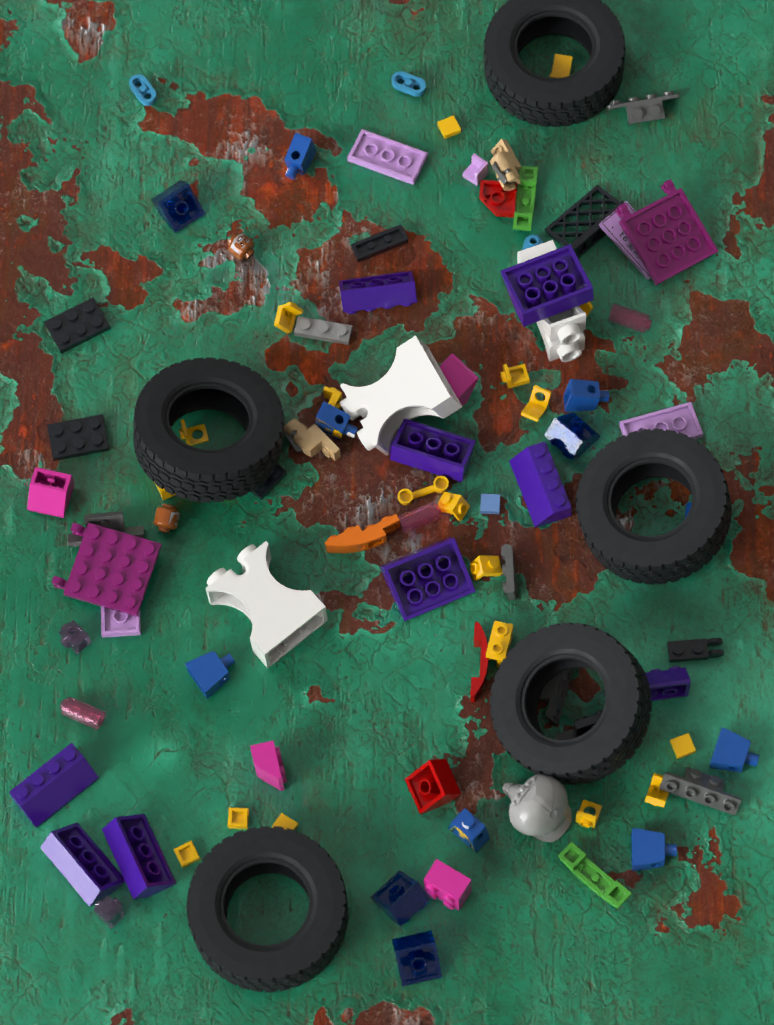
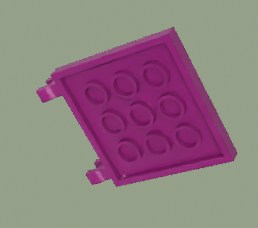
M671 179L661 185L662 190L668 194L667 196L633 214L630 213L626 203L619 205L615 210L618 216L622 218L619 221L620 226L655 285L666 281L718 252L717 247L682 188L676 190Z
M73 523L71 527L72 534L82 536L83 539L68 581L54 576L52 580L53 587L64 589V596L137 617L162 544L88 523L87 528Z

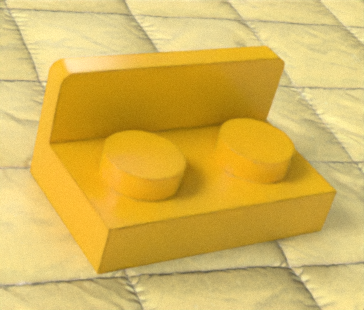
M494 621L486 658L497 660V667H499L503 659L507 658L506 655L509 652L513 636V624Z

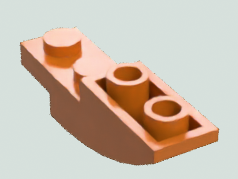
M397 514L384 517L381 522L375 525H368L363 531L359 525L348 527L343 533L329 537L324 542L325 550L327 553L339 554L375 548L387 542L386 534L400 528V520Z

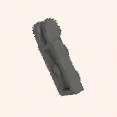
M506 543L501 547V555L505 564H502L503 576H506V582H503L504 594L508 595L509 600H516L514 552L512 546Z

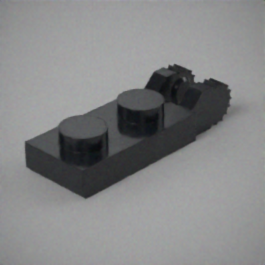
M706 638L667 641L669 662L708 660V658L724 656V651L721 649L708 651L710 646L723 644L722 639Z

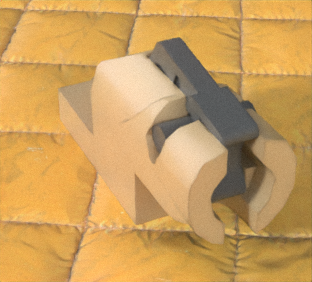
M501 139L491 150L494 157L489 162L504 191H511L516 189L514 181L517 184L521 183L518 174L521 165L508 141Z
M295 418L284 426V435L296 452H303L313 457L322 450L326 457H331L334 461L341 457L340 449L316 424L308 428Z

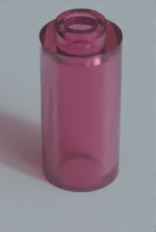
M614 303L608 319L610 322L642 333L645 330L649 331L652 324L650 315Z
M430 502L398 515L402 532L405 534L439 520V515L442 514L439 505Z
M72 697L64 699L60 705L62 715L96 730L101 727L105 719L106 713Z

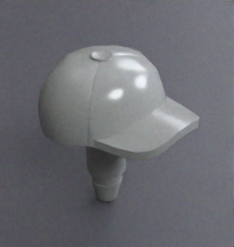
M538 774L528 779L524 785L506 782L502 786L503 792L511 800L509 809L510 822L522 834L534 836L543 842H553L562 837L569 828L572 813L568 804L567 791L556 778Z

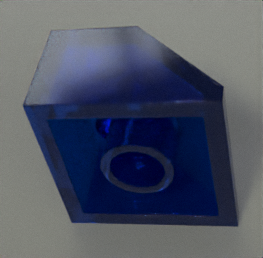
M182 180L151 199L161 217L174 233H177L205 214L189 183Z
M574 412L556 417L544 434L552 445L557 446L562 451V454L570 459L581 456L600 438V435Z
M401 870L371 896V899L399 926L407 923L418 910L424 908L426 903L431 900L419 882Z
M432 930L392 939L402 986L442 977Z

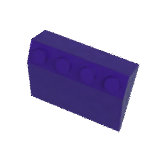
M571 244L500 271L523 327L594 300L593 286Z
M448 537L380 566L387 586L404 621L476 592L453 537Z

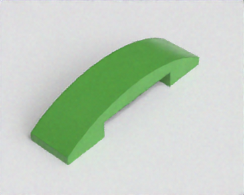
M521 166L519 169L521 183L518 184L513 230L531 231L538 167Z
M571 842L558 855V858L585 885L617 909L632 895L617 880L614 881L589 860L587 855L574 843Z

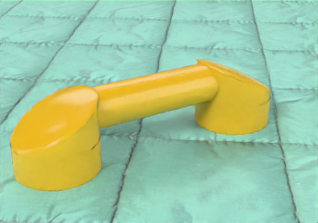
M438 476L434 479L433 485L411 492L409 489H401L398 492V501L402 505H410L414 499L433 492L444 493L448 489L449 481L444 476Z

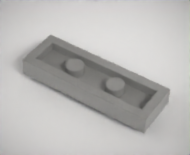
M298 316L294 336L349 345L353 327L352 325Z

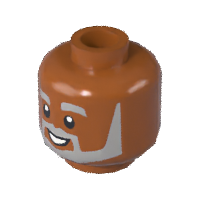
M235 233L227 243L229 245L228 251L238 260L249 259L255 252L253 250L255 246L254 241L244 233Z
M162 504V507L156 509L153 523L159 527L158 531L169 533L170 530L177 529L180 512L177 511L175 506Z

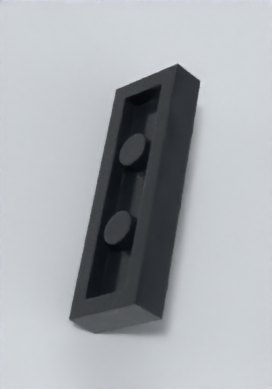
M400 224L350 245L357 262H361L406 244L409 241Z

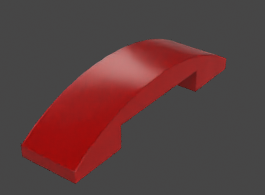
M475 622L474 647H481L479 677H471L470 702H475L481 694L488 674V658H486L488 644L479 622Z

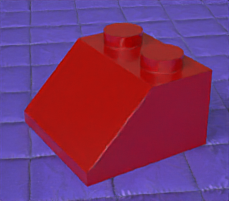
M446 759L429 760L405 778L420 814L449 804L461 795Z

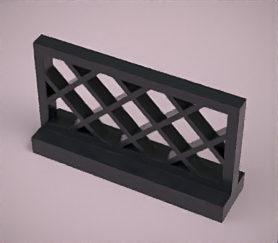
M596 185L545 228V232L563 247L569 245L565 241L566 237H576L571 246L579 258L606 235L599 224L612 214L619 205L625 202L623 200L619 202L599 185ZM597 192L603 196V199L592 200V197ZM602 204V210H592V205ZM605 204H614L615 207L613 209H605ZM582 205H590L589 210L579 211V208ZM589 215V221H579V216ZM592 215H602L600 220L592 221ZM569 216H576L575 222H566V219ZM576 226V232H566V227ZM579 226H589L587 231L579 232ZM556 227H563V233H555L552 230Z

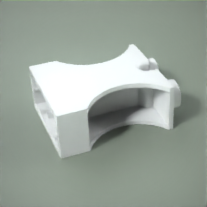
M553 240L517 252V264L556 250L557 248ZM579 306L536 322L544 341L549 362L559 358L562 362H569L581 355L582 350L585 348V335L583 331L586 329V313Z
M417 336L397 347L392 367L379 381L363 387L349 386L344 383L340 385L346 395V398L340 401L345 413L351 416L350 419L352 421L359 416L364 418L360 421L363 428L357 432L360 441L368 451L376 447L386 456L390 454L393 438L404 418L411 420L419 416L432 415L444 419L462 407L429 347Z
M265 541L258 548L252 544L240 552L237 561L242 566V575L235 574L232 569L226 571L225 568H220L208 578L207 584L209 586L206 587V592L211 605L234 607L249 618L252 623L250 641L253 653L269 668L326 623L328 619L326 606L311 590H293L281 585L274 579L269 571L272 559L269 543Z

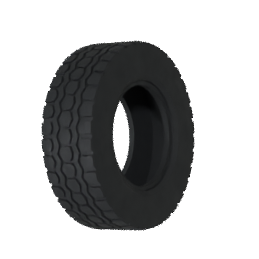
M508 0L495 13L489 23L484 40V71L487 85L499 105L522 121L526 120L527 123L539 124V126L560 127V125L565 127L573 123H581L585 119L588 120L594 117V114L600 113L604 107L606 108L615 97L621 85L625 64V38L619 20L605 3L602 4L601 0ZM562 35L579 42L588 52L590 59L581 70L573 75L563 78H547L527 69L521 62L519 54L529 42L538 37Z
M206 357V359H188L181 361V363L177 362L170 365L169 368H164L159 374L154 375L146 383L138 396L134 411L133 434L136 457L145 474L147 473L152 482L155 481L157 486L161 489L164 488L166 492L172 495L176 494L177 497L183 499L188 498L190 501L198 502L199 500L211 503V501H214V503L224 502L226 499L227 501L233 500L238 496L242 497L248 494L249 491L252 492L257 489L273 473L282 451L284 431L283 409L276 391L270 386L269 382L245 365L241 366L240 363L229 362L227 359L219 358L218 360ZM216 410L235 418L243 426L245 434L241 439L228 447L205 450L184 443L175 435L171 428L179 418L190 412Z
M663 429L640 430L641 432L634 431L628 433L627 436L623 435L616 438V441H611L605 445V448H602L596 454V457L591 459L578 485L576 512L589 549L606 569L628 581L631 579L635 583L642 584L644 582V584L649 585L657 583L659 585L667 584L669 581L671 583L676 582L682 577L684 579L691 576L693 572L696 573L701 570L704 564L707 565L713 559V555L716 556L721 546H723L727 537L726 534L728 535L732 505L723 470L717 459L705 446L692 437L689 438L688 435L680 432L677 434L676 431L667 429L666 431ZM654 477L669 478L681 483L692 494V505L688 515L679 526L668 533L658 536H641L626 530L616 520L620 499L630 487L642 480Z
M580 623L549 625V628L543 627L538 629L536 633L532 632L526 636V639L520 640L515 645L516 647L508 652L507 658L501 662L500 669L497 670L494 677L495 683H492V696H490L492 724L500 743L507 753L532 773L552 776L562 784L568 783L569 785H578L580 782L581 784L593 782L592 780L598 781L605 778V775L609 776L616 772L617 768L623 767L627 763L626 761L634 756L635 750L641 746L642 738L646 736L648 731L647 725H650V712H652L651 689L648 687L650 685L645 671L635 656L607 632ZM572 668H587L598 672L605 688V705L596 724L588 732L574 739L554 740L546 737L537 719L538 700L546 684L557 674Z
M270 826L246 829L247 831L243 832L241 830L234 833V836H228L223 839L222 843H217L211 849V852L204 856L202 863H199L195 870V875L191 879L187 894L188 924L202 958L216 974L226 979V981L241 988L252 989V991L257 992L264 990L266 992L289 990V987L293 986L295 988L300 986L302 982H308L315 977L314 975L321 973L339 951L346 934L349 916L344 881L333 858L313 839L310 840L308 836L302 833L298 834L297 831L289 828L285 830L284 827L273 826V828H270ZM274 873L287 876L296 881L309 897V911L302 927L289 939L273 945H257L239 937L230 928L227 921L228 905L237 888L248 879L261 874Z

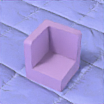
M473 154L471 156L472 163L463 172V177L478 186L481 180L488 175V162Z

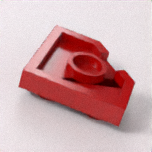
M481 180L479 200L496 217L514 218L517 182H514L516 189L504 191L499 181Z

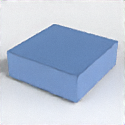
M481 494L480 514H499L500 494Z

